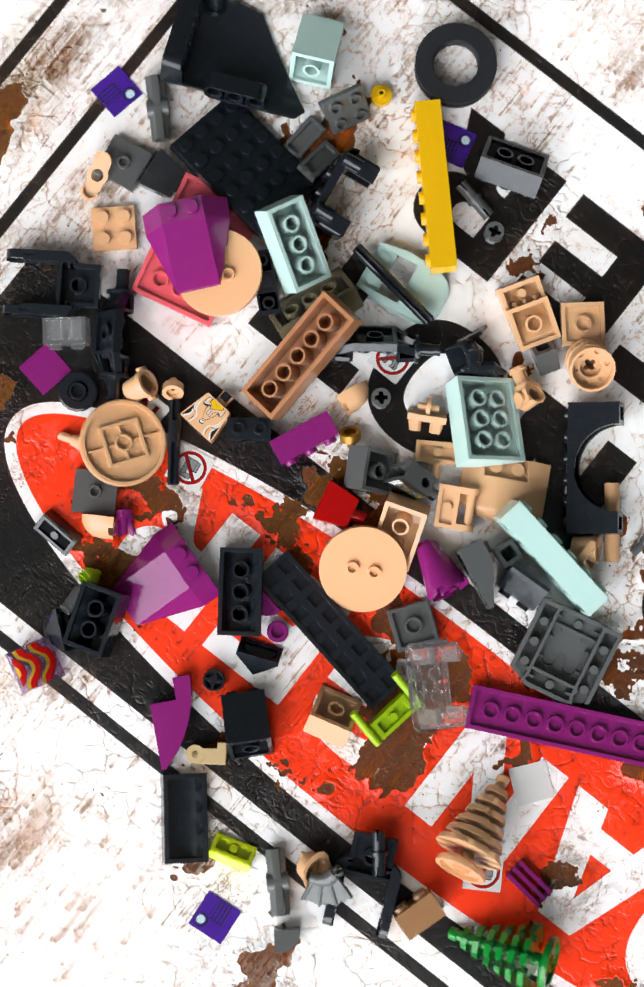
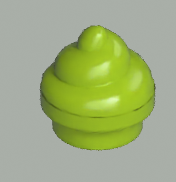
M85 567L78 573L80 583L86 580L98 584L102 572L98 569Z

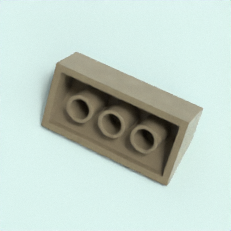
M340 266L330 271L332 277L299 293H292L280 300L281 313L268 315L282 339L285 338L323 291L333 292L353 312L364 306L356 287Z

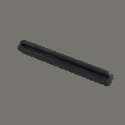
M362 244L354 248L353 253L424 325L428 326L434 320L433 315Z

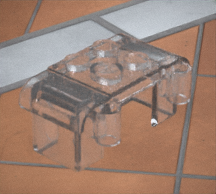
M448 640L408 644L405 650L406 672L414 729L417 732H426L464 726L467 722L466 717L469 715V708L466 705H452L448 662L460 661L463 658V651L459 648V644L455 641L448 642Z

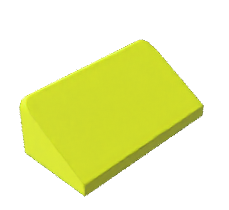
M217 832L208 857L248 872L258 848Z

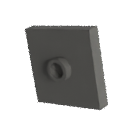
M115 134L106 150L112 156L108 180L133 193L137 187L135 181L149 161L152 153ZM95 169L96 174L104 176L100 169Z
M76 468L71 512L115 516L118 486L102 482L88 469Z
M428 599L386 611L398 653L441 641Z

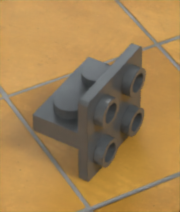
M355 84L318 102L319 108L327 119L333 135L371 118L361 84Z

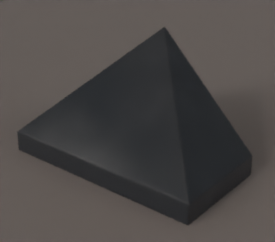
M56 608L52 610L45 635L62 652L77 649L62 643L71 614L67 615L61 608Z
M241 636L236 655L254 675L278 667L283 648Z

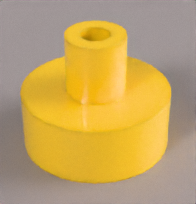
M384 84L376 85L371 90V102L376 107H386L392 99L391 89Z

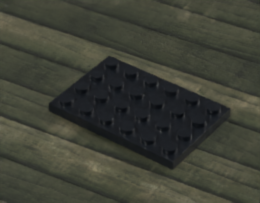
M223 101L218 103L175 140L169 148L216 196L228 198L229 209L260 240L263 238V234L255 211L290 195H303L304 200H306L313 194L316 187L322 184L318 179L312 183L297 169L301 162L246 107Z

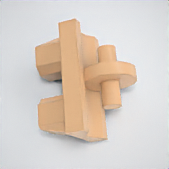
M428 397L427 403L418 402V409L408 408L409 430L420 431L423 421L430 423L429 433L440 435L443 425H446L447 414L439 413L440 405L432 404V398Z

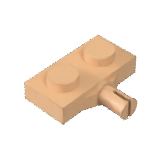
M417 439L414 461L432 465L431 474L435 476L436 470V479H440V466H456L453 443Z

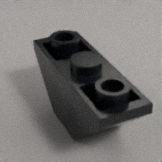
M268 249L258 250L263 271L262 282L256 295L260 316L281 313L272 258Z

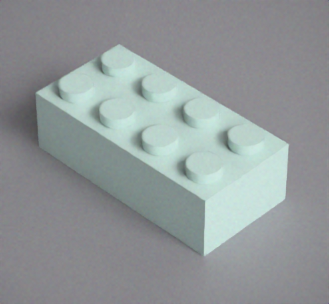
M290 195L255 211L284 293H299L332 277L303 195Z

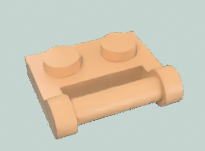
M440 483L434 526L473 532L474 525H472L475 501L476 496H479L480 489ZM466 494L468 496L464 523H457L461 495Z

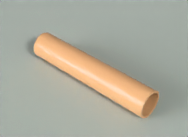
M604 483V509L620 512V483ZM604 535V562H620V535Z

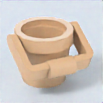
M146 366L136 368L137 373L122 385L123 394L128 400L137 401L148 398L149 401H153L159 398L157 379Z
M600 535L573 536L570 551L577 557L580 567L585 566L590 571L599 562L602 556V538Z

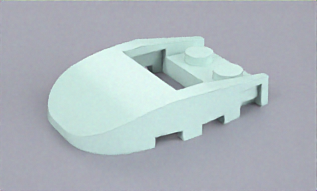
M380 242L373 256L388 271H390L398 255L418 266L406 289L433 315L435 320L449 296V286L445 277L441 273L430 274V267L426 268L425 261L413 253ZM368 267L365 268L356 284V289L363 290L369 295V299L379 304L386 312L393 316H400L415 324H423L400 300L396 303L378 293L382 282Z

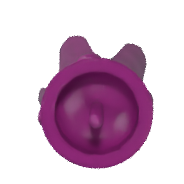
M123 504V510H116L117 523L114 536L118 534V537H120L122 533L127 534L128 530L131 536L137 535L133 522V510L125 509V504Z

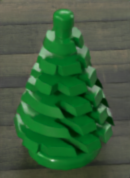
M535 923L531 929L530 924H520L517 928L519 931L518 935H514L516 934V925H506L505 932H502L501 935L502 925H493L489 933L488 925L478 926L475 934L474 926H466L464 931L455 927L449 929L448 939L455 942L459 941L460 948L466 952L472 946L471 955L476 960H479L483 953L482 963L486 967L490 968L491 963L496 959L495 966H493L494 972L499 976H503L505 973V979L511 985L516 982L517 987H529L532 983L529 977L530 975L534 976L537 967H539L537 973L538 987L550 986L559 959L561 940L559 937H550L541 954V949L538 946L539 943L543 944V923Z

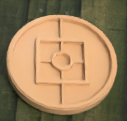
M228 230V242L224 254L225 261L221 285L181 294L183 299L192 308L202 314L215 317L235 314L249 305L259 291L263 274L260 256L250 241L237 232Z
M118 399L100 405L89 414L80 431L79 449L85 466L97 479L112 486L127 487L144 482L159 469L166 453V435L161 421L152 410L133 400Z
M367 525L349 527L334 535L324 547L319 562L320 580L326 594L339 606L355 612H370L388 605L402 590L407 574L405 555L396 539L380 528Z

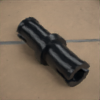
M379 829L372 830L373 849L370 850V855L373 856V876H378V873L379 876L387 875L386 856L388 855V850L386 849V830L381 829V832H379Z

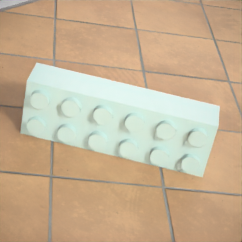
M511 499L492 518L580 613L590 617L609 599L605 594L607 590L599 582L596 583L590 578L592 574L585 566L580 567L575 562L577 557L569 549L566 550L561 547L563 542L554 533L551 534L546 530L548 526L541 518H536L531 514L533 510L525 501Z

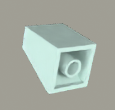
M303 13L291 55L289 79L291 81L330 89L343 38L345 22Z

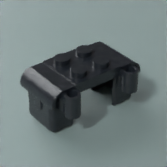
M357 148L348 149L338 158L334 167L330 165L321 178L324 181L323 184L316 187L311 196L313 202L309 214L314 228L333 240L342 238L351 224L350 220L336 213V210L325 204L341 174L368 188L370 184L373 185L380 172V167L359 154L360 150Z

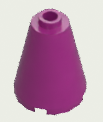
M426 539L418 544L419 548L416 551L427 597L430 602L450 597L454 594L453 591L457 587L462 590L468 585L467 577L436 540Z

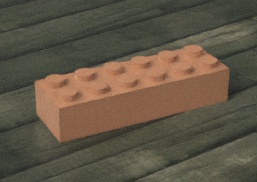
M323 291L241 391L271 420H281L363 321L333 292Z

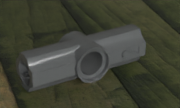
M154 74L145 77L148 98L146 100L148 119H150L152 142L162 143L171 140L168 119L170 117L168 98H166L165 82L160 81L161 75Z
M284 847L265 849L267 864L266 883L267 892L270 895L271 916L290 915L291 909L288 894L290 885L288 871H286Z

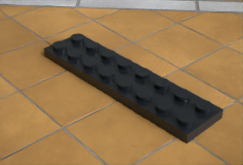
M288 551L263 572V589L372 710L399 687L391 677V674L396 670Z

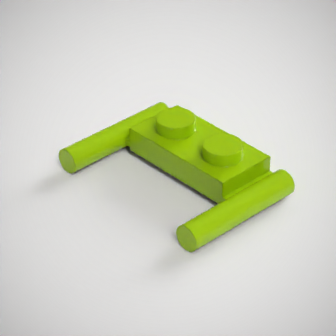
M394 671L391 677L403 690V693L400 692L369 721V725L357 710H353L349 714L375 747L380 746L383 740L424 703L398 671Z

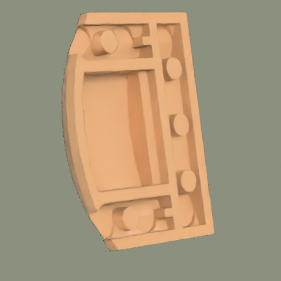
M525 461L476 468L462 467L459 486L480 489L479 496H476L474 515L496 522L492 517L511 499L525 501L533 510L531 514L536 518L543 517L551 465ZM462 494L460 505L462 504L466 508L468 495Z

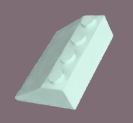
M457 375L445 384L456 467L476 468L526 461L519 410H517L513 400V395L515 394L513 378Z

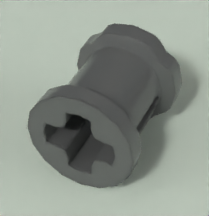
M490 222L484 230L483 236L485 241L492 245L499 243L505 232L504 227L499 222ZM493 229L497 230L495 237L490 236Z
M377 388L374 390L371 396L373 406L377 409H385L390 404L391 395L387 389ZM380 393L383 397H387L383 404H379V400H375Z

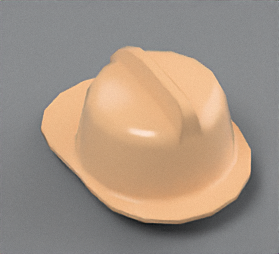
M324 851L300 852L297 873L303 880L305 888H307L311 872L323 873L331 868L329 856Z

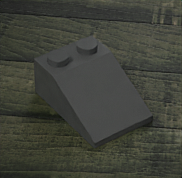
M480 538L456 551L455 554L486 609H491L494 607L492 557L490 555L493 551L487 540L482 541Z

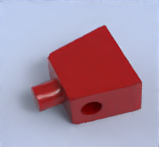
M330 480L313 519L347 528L350 520L363 524L367 513L356 509L359 502L358 498Z

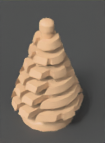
M498 774L495 784H489L484 789L485 793H481L475 799L477 804L470 802L465 808L466 812H460L456 816L455 821L450 822L446 826V831L440 832L436 837L438 844L448 851L439 853L435 860L448 873L464 881L481 885L486 880V874L482 868L499 871L501 868L499 855L502 856V846L500 842L503 843L504 837L501 829L505 827L503 816L507 810L503 802L508 800V793L504 789L510 781L507 775Z

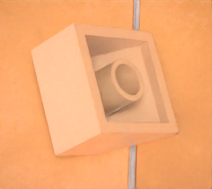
M322 685L303 731L344 748L355 723L349 714L353 710L359 712L362 702Z

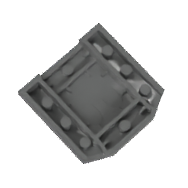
M545 597L539 604L512 658L510 666L526 686L563 704H589L623 638V634L553 599Z

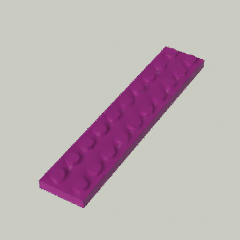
M473 684L464 725L465 728L644 767V721Z

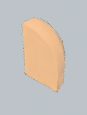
M361 381L337 395L336 398L347 416L359 410L366 403L369 397L367 381Z
M82 514V523L87 532L98 538L113 540L116 518Z

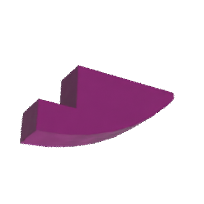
M191 674L172 678L175 700L150 704L161 770L167 769L172 763L188 729L192 710L193 689Z

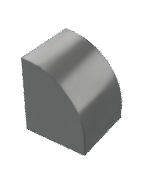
M552 341L530 348L540 376L561 369L557 350Z
M507 538L492 548V553L505 569L524 557L512 538Z
M301 926L274 927L275 953L286 952L296 945L300 937Z

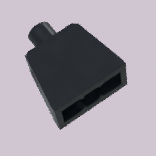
M158 148L150 157L135 184L162 197L170 198L174 192H177L186 171L162 148Z

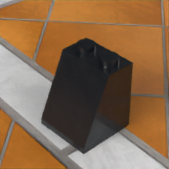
M251 688L246 692L238 693L237 691H231L221 695L226 745L230 759L236 760L274 754L265 690Z

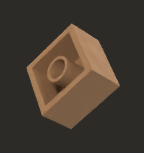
M421 887L412 894L413 898L408 902L403 900L394 908V920L409 941L446 915L443 907L429 887L425 890Z

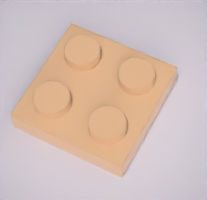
M134 205L91 208L95 253L138 249Z
M604 302L560 303L561 347H570L572 343L584 338L596 339L604 346L606 345Z

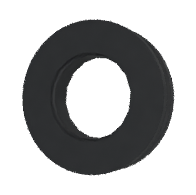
M447 23L430 31L421 41L415 58V78L421 91L430 100L440 99L441 106L447 108L467 107L482 99L491 88L497 71V56L493 44L479 29L464 23ZM458 45L465 47L476 58L477 73L468 83L460 86L448 85L441 81L435 73L434 59L439 51L447 46Z

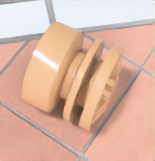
M592 338L579 339L566 350L564 357L565 369L574 384L580 389L589 392L600 391L613 380L616 372L615 361L607 348L598 340ZM588 359L591 363L587 364L584 361Z

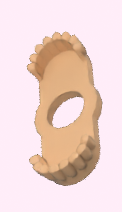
M99 151L94 154V162L87 171V179L84 186L81 187L84 199H96L103 185L108 180L112 156L106 151ZM95 169H100L103 172L104 176L101 181H95L92 178V172Z

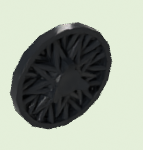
M80 371L71 372L66 375L58 387V398L62 405L74 412H82L91 408L97 401L99 394L98 385L94 378Z

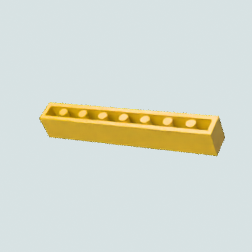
M440 99L414 101V109H410L411 122H415L416 130H412L413 143H417L418 150H414L415 163H419L420 171H416L417 184H421L422 192H418L419 205L424 207V212L420 213L421 225L426 227V233H423V246H428V254H425L426 268L430 267V274L456 272L457 256Z

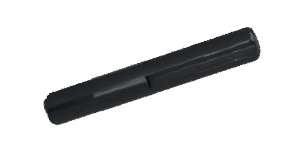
M172 399L169 401L167 484L178 485L181 443V400Z

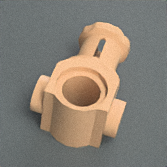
M525 364L518 365L508 372L513 377L516 385L513 400L517 410L529 411L538 403L544 402L546 396L541 385L529 379Z

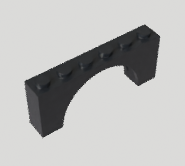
M620 401L568 402V408L565 409V420L568 421V429L564 433V439L567 443V451L564 453V462L567 464V473L564 474V485L567 486V492L563 498V504L566 508L563 528L566 529L567 534L623 535V513L606 510L592 501L582 486L579 471L582 454L589 442L606 429L624 426L625 404Z

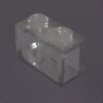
M87 317L42 318L43 345L50 347V350H63V346H71V349L80 350L84 349V346L90 345V319Z

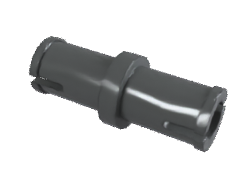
M465 179L461 183L467 190L465 191L460 184L455 189L468 201L467 205L469 207L472 206L483 220H486L488 216L483 209L489 215L494 210L483 200V195L477 193Z

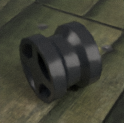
M218 669L207 671L203 677L204 686L210 691L221 689L225 684L224 673Z

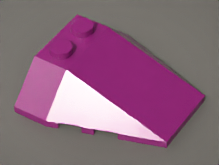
M196 195L158 204L143 215L146 238L178 294L221 285L225 261L224 254L228 242L227 235L231 223L227 197Z
M172 522L152 536L113 588L131 595L127 612L136 625L203 607L218 597L219 592Z

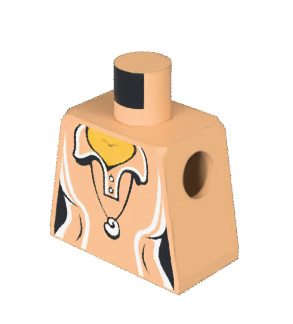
M225 390L216 399L210 393H207L182 411L181 416L212 444L227 423V417H231V413L225 407L233 400V397Z

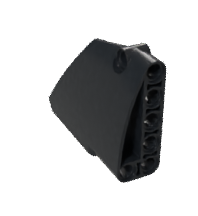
M180 0L162 57L160 81L203 91L211 99L290 119H295L305 113L280 59L263 14L236 0Z

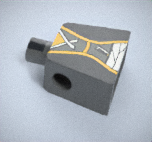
M413 460L392 464L383 482L385 485L411 499L427 498L434 501L439 493V490L433 487L436 481L435 476Z

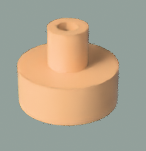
M174 377L165 381L162 385V395L168 400L181 399L184 395L183 383Z

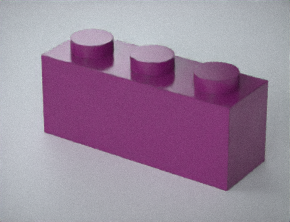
M325 411L269 441L281 466L286 464L287 467H290L299 462L298 457L304 454L308 457L318 451L317 447L323 444L327 447L335 443L339 432L328 412Z

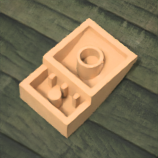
M539 275L530 276L495 290L520 352L561 337Z

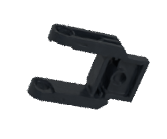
M7 249L6 261L60 266L57 274L56 305L34 303L14 305L3 303V315L70 319L80 308L100 309L102 265L81 264L69 251Z
M355 829L351 849L339 855L335 865H340L344 869V874L340 876L342 882L344 881L345 873L378 882H388L376 931V937L387 939L402 878L401 871L394 861L398 839L385 836L386 849L388 850V855L386 856L387 875L379 876L378 873V876H373V856L370 855V850L373 849L372 833ZM326 904L322 924L333 926L338 906Z

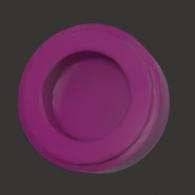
M273 621L267 627V636L273 642H282L288 636V626L282 621Z

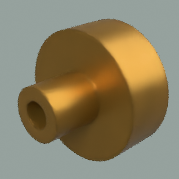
M346 426L340 429V442L347 444V448L350 445H356L355 443L361 440L360 428Z

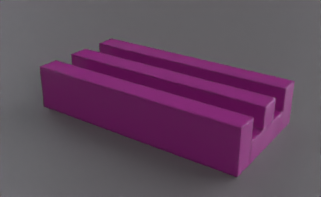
M522 860L506 874V877L537 908L553 892ZM520 867L545 890L543 894L518 870ZM514 873L539 896L537 900L512 876Z

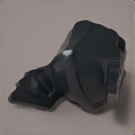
M486 324L479 329H475L467 336L458 339L451 346L444 348L455 377L457 375L498 377L499 375L507 374V371L494 361L484 362V350L482 346L474 341L487 329L488 326Z

